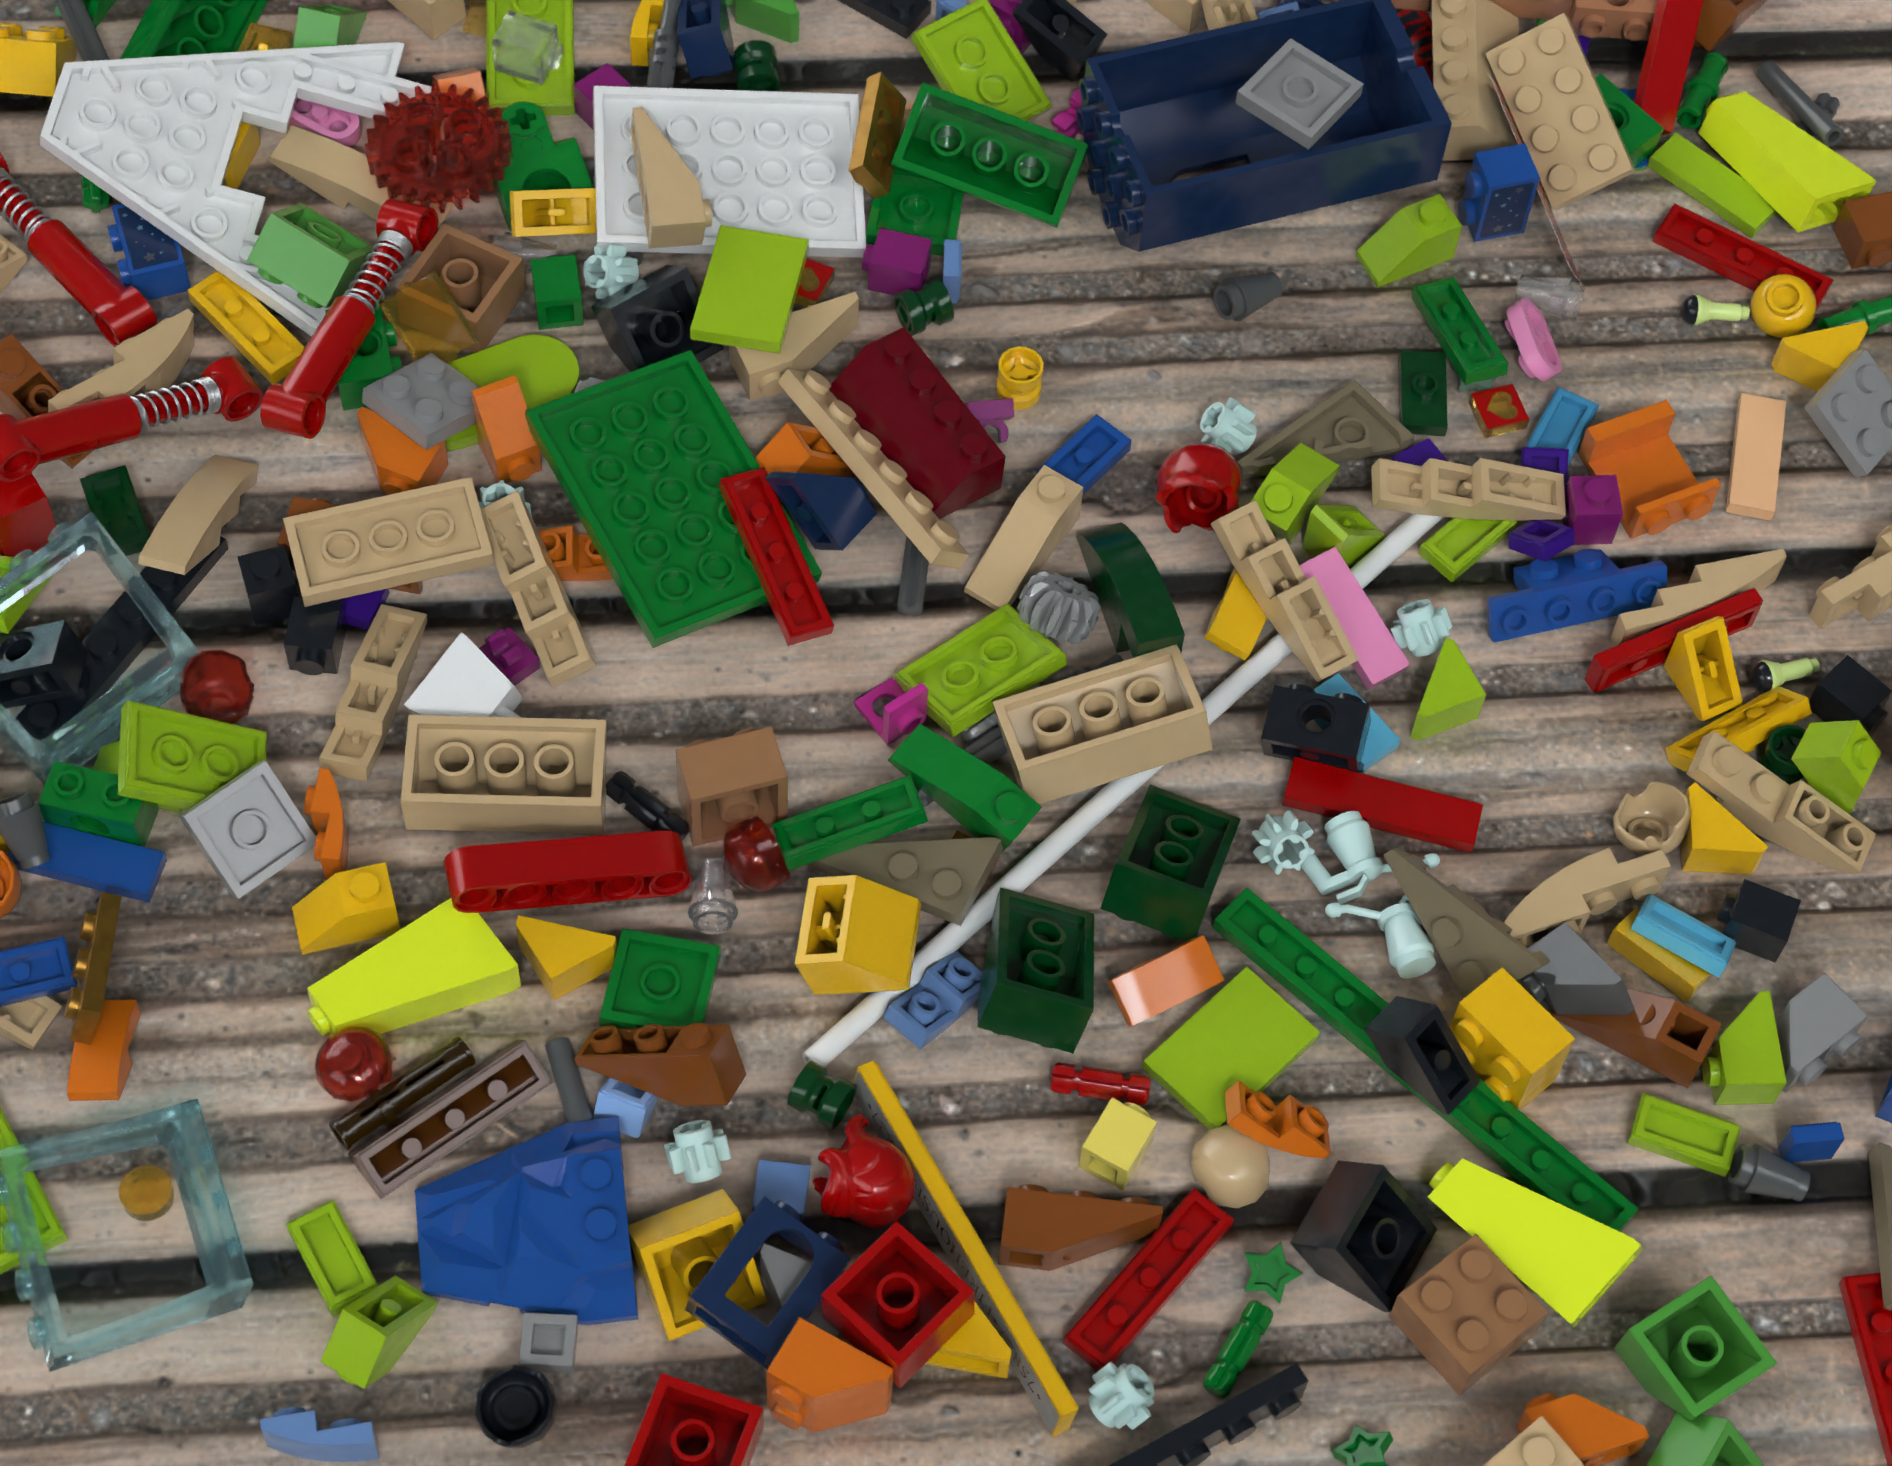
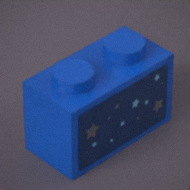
M1526 143L1475 152L1470 172H1467L1465 176L1466 188L1463 199L1458 202L1460 222L1463 226H1468L1474 242L1524 233L1540 180Z
M124 204L111 206L116 224L107 227L114 253L124 251L125 259L117 261L123 284L126 287L133 285L147 301L187 292L191 286L180 244Z

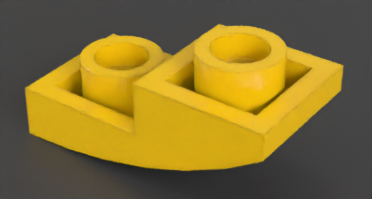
M641 0L630 33L632 66H649L650 49L653 46L654 33L657 29H660L664 0Z
M1236 568L1231 573L1222 600L1212 614L1204 639L1214 643L1222 651L1232 653L1246 661L1260 635L1267 616L1256 602Z

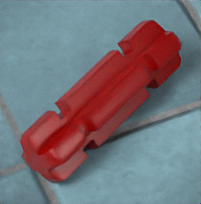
M1057 1062L1052 1069L1050 1086L1051 1090L1057 1093L1071 1095V1090L1079 1091L1078 1096L1103 1100L1114 1098L1118 1101L1119 1097L1126 1098V1102L1145 1105L1149 1099L1151 1081L1147 1075L1130 1073V1078L1122 1077L1123 1072L1088 1066H1082V1070H1076L1075 1064Z

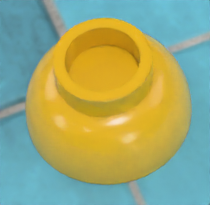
M1789 274L1775 275L1764 280L1754 291L1750 303L1751 316L1757 327L1770 336L1784 338L1798 335L1807 329L1814 319L1816 313L1815 295L1810 286L1801 278Z

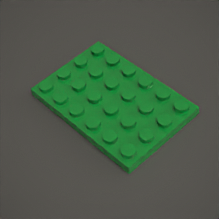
M692 350L525 411V417L532 436L652 648L769 602L719 489L721 478L759 469L760 466ZM780 502L814 581L817 583L820 580L822 571Z

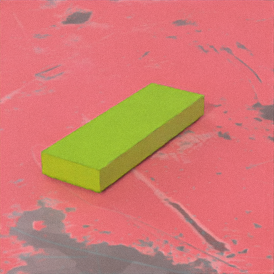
M1674 133L1650 156L1647 167L1750 238H1753L1778 213L1744 178L1678 133Z

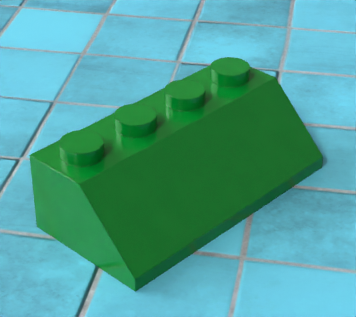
M152 0L120 59L241 52L268 0Z
M922 82L891 166L1057 228L1084 163L1088 144Z

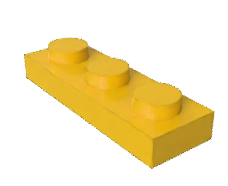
M219 271L214 272L187 290L190 302L272 385L289 374L305 347L252 294Z
M1777 686L1666 747L1669 765L1687 772L1703 736L1712 731L1719 733L1743 752L1749 753L1757 747V744L1768 739L1778 727L1795 725L1796 722L1811 715L1809 699L1804 695Z

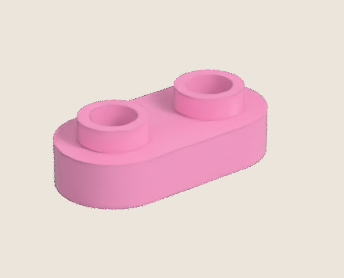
M296 98L289 126L299 127L332 139L347 147H351L358 142L361 136V126L357 114Z
M1520 299L1507 308L1508 319L1505 320V326L1511 337L1517 342L1521 353L1518 361L1525 374L1532 379L1536 377L1540 381L1546 382L1562 371V363L1542 313L1529 299Z

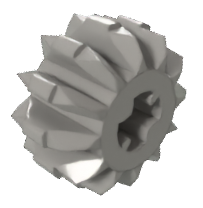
M1046 571L1038 572L1037 575L1031 576L1028 584L1024 585L1019 597L1021 600L1017 607L1020 612L1019 618L1024 623L1029 624L1032 631H1038L1044 634L1045 638L1051 637L1059 643L1067 641L1071 644H1079L1081 640L1087 639L1089 632L1093 631L1099 617L1097 615L1101 608L1098 603L1099 598L1095 593L1088 591L1086 585L1075 582L1072 577H1063L1058 572L1050 574Z

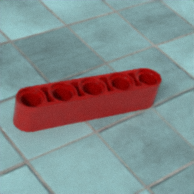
M651 831L472 845L451 851L443 860L453 907L462 913L667 897L683 892L692 883V875L682 838L673 831Z

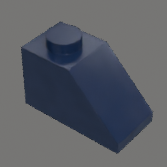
M681 0L678 8L677 36L691 79L701 76L715 77L723 74L725 71L733 70L734 44L726 1Z
M771 472L765 478L814 549L843 551L877 514L867 499L868 494L865 488L850 477L799 472Z

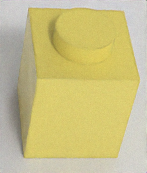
M1111 1098L1082 1146L1078 1167L1124 1191L1153 1142L1157 1122L1151 1119L1148 1112L1142 1107L1130 1102L1123 1104Z

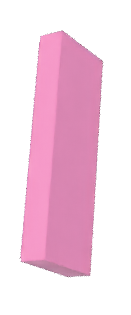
M1336 547L1300 565L1306 579L1315 576L1359 659L1351 665L1367 690L1404 672L1411 665Z

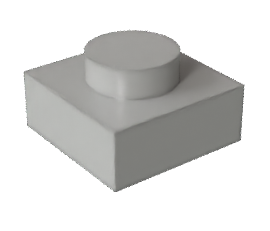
M524 1313L519 1365L540 1372L574 1373L578 1331L577 1315Z

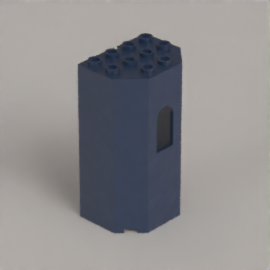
M1341 0L1087 58L1085 76L1079 81L1082 97L1081 107L1076 109L1078 127L1084 136V142L1088 144V184L1092 194L1099 195L1101 199L1104 223L1108 229L1113 228L1120 245L1138 252L1438 180L1452 125L1424 66L1417 67L1415 63L1413 44L1391 0ZM1290 38L1364 84L1361 96L1309 150L1236 104L1237 91ZM1244 159L1247 162L1246 165L1172 182L1176 177L1185 173Z

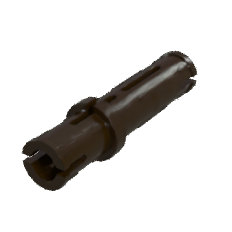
M456 1037L451 1043L415 1065L382 1089L372 1088L366 1092V1099L337 1119L329 1122L334 1136L348 1150L352 1145L383 1124L386 1127H390L397 1122L398 1114L434 1092L438 1087L468 1067L475 1065L476 1061L471 1050L460 1037Z

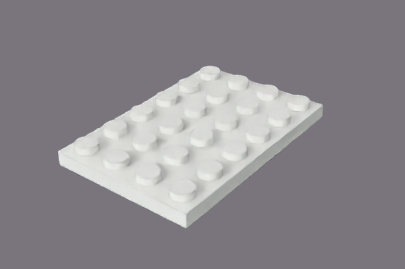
M594 86L593 128L596 246L607 249L610 244L627 246V252L712 254L720 225L809 239V252L807 256L863 258L866 248L863 186L857 184L849 172L859 121L858 94ZM635 107H642L700 182L702 199L710 200L712 226L705 227L702 245L649 249L630 135L632 111Z

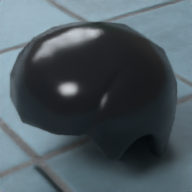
M510 1365L490 1375L479 1389L476 1397L475 1416L485 1436L496 1444L508 1448H524L542 1440L555 1423L558 1401L554 1387L540 1371L521 1365Z

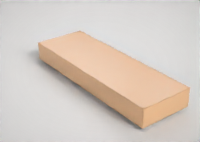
M1741 393L1737 405L1726 503L1727 513L1772 520L1776 507L1786 401Z

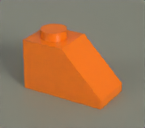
M513 375L471 390L478 444L497 483L500 480H504L505 484L511 481H522L529 478L533 473L542 471L540 448L530 432L525 417V411L528 409L516 376Z
M362 406L360 407L357 417L361 439L381 491L390 495L436 485L448 467L445 440L425 450L374 411Z
M787 422L755 457L760 468L764 467L768 475L771 472H799L840 477L855 476L854 472L816 427Z
M1548 1393L1532 1399L1526 1404L1527 1408L1516 1424L1518 1433L1521 1434L1539 1417L1543 1416L1584 1466H1601L1637 1454L1649 1438L1645 1426L1575 1393L1557 1398L1555 1393Z

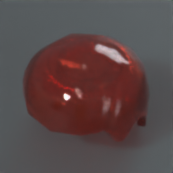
M224 650L202 651L188 659L181 673L179 685L181 704L187 714L235 724L248 715L254 700V683H252L247 673L246 663L243 659Z
M756 816L751 819L742 820L727 831L723 841V861L730 876L744 888L756 892H764L777 887L791 877V872L787 869L778 842L761 818Z
M350 1026L329 1035L319 1048L315 1063L316 1078L320 1086L334 1099L354 1102L369 1096L380 1084L392 1080V1061L396 1060V1057L386 1040L379 1033L369 1027Z

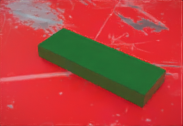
M1455 277L1413 287L1412 300L1465 385L1507 375L1508 362Z
M908 775L772 823V827L787 869L790 871L926 823L928 820L912 777Z

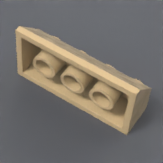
M1432 0L1433 83L1452 122L1442 161L1473 160L1475 152L1518 145L1490 76L1499 86L1485 54L1519 36L1518 17L1490 0Z
M1177 644L992 702L1017 783L1038 804L1213 750L1207 711Z
M408 715L400 799L406 830L603 834L606 800V720Z

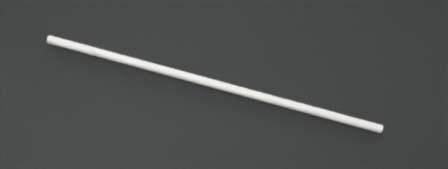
M1412 514L1350 569L1362 589L1443 517ZM1279 633L1202 700L1207 711L1209 725L1292 652ZM1163 766L1124 777L1105 785L976 899L961 926L950 922L914 954L909 990L871 992L802 1053L804 1062L807 1064L812 1060L826 1067L886 1013L889 1004L916 987L921 982L927 969L958 950L993 918L1000 887L1022 893Z

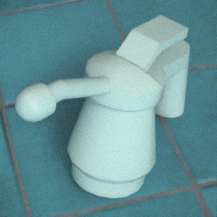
M1359 811L1342 813L1329 820L1324 826L1327 833L1326 842L1346 871L1331 876L1315 854L1308 855L1301 864V868L1321 895H1329L1348 886L1358 885L1336 895L1337 902L1340 905L1362 896L1368 883L1378 878L1383 872H1392L1389 864H1383L1382 860L1376 857L1370 825L1363 820ZM1435 853L1425 855V859L1422 860L1428 865L1429 869L1438 866L1440 863V857Z
M1406 895L1402 897L1398 904L1391 905L1382 912L1348 904L1340 905L1338 902L1330 903L1326 906L1325 913L1332 918L1349 913L1376 919L1380 930L1385 932L1390 964L1397 969L1401 978L1421 976L1435 966L1434 946L1419 924L1422 923Z

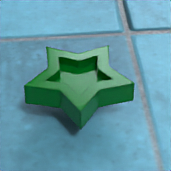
M1282 1242L1266 1254L1245 1252L1252 1271L1245 1291L1265 1290L1280 1304L1285 1284L1303 1275V1272L1286 1261Z
M1356 1424L1350 1439L1331 1449L1334 1459L1347 1466H1387L1384 1454L1391 1445L1393 1437L1390 1431L1369 1434Z

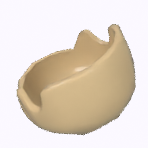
M1658 781L1650 782L1646 790L1639 795L1633 796L1630 793H1626L1613 817L1616 838L1632 853L1639 856L1663 850L1665 854L1672 852L1680 845L1688 832L1691 813L1688 797L1676 786Z
M1228 1124L1207 1131L1194 1144L1191 1154V1168L1194 1180L1200 1183L1206 1191L1209 1200L1215 1205L1240 1208L1256 1202L1268 1189L1270 1159L1264 1144L1240 1133Z

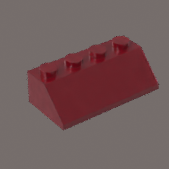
M905 327L865 345L831 384L829 389L837 400L844 402L853 409L856 414L854 420L862 429L870 432L880 441L882 445L880 450L889 460L894 461L907 473L906 481L914 490L921 492L932 502L933 508L931 510L939 519L1001 488L1006 456Z

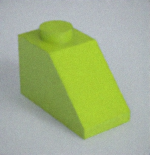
M1437 194L1401 208L1356 251V257L1376 287L1379 288L1453 259L1462 224L1441 194Z
M1300 443L1271 469L1251 502L1256 500L1273 535L1280 539L1285 538L1288 544L1291 545L1309 518L1311 510L1318 504L1341 467L1339 464Z
M1859 720L1814 722L1809 724L1791 759L1812 788L1850 815L1882 752Z
M1760 991L1718 1038L1709 1056L1703 1060V1081L1706 1087H1712L1714 1105L1774 1104L1786 1085L1770 991Z
M393 1276L342 1309L320 1362L336 1371L342 1380L365 1389L392 1370L434 1313L438 1301L398 1276Z

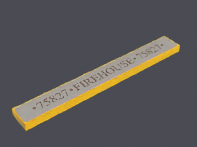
M872 1060L858 1066L853 1082L857 1085L855 1098L877 1136L894 1144L908 1158L915 1176L914 1199L959 1277L975 1291L976 1304L1012 1350L1010 1365L1051 1436L1055 1437L1070 1428L1079 1408L877 1062L875 1063Z

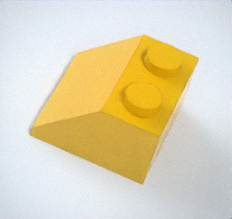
M724 1189L628 1225L630 1243L639 1272L669 1341L707 1327V1325L685 1309L689 1296L743 1226L738 1208ZM754 1257L725 1294V1297L745 1311L767 1303Z

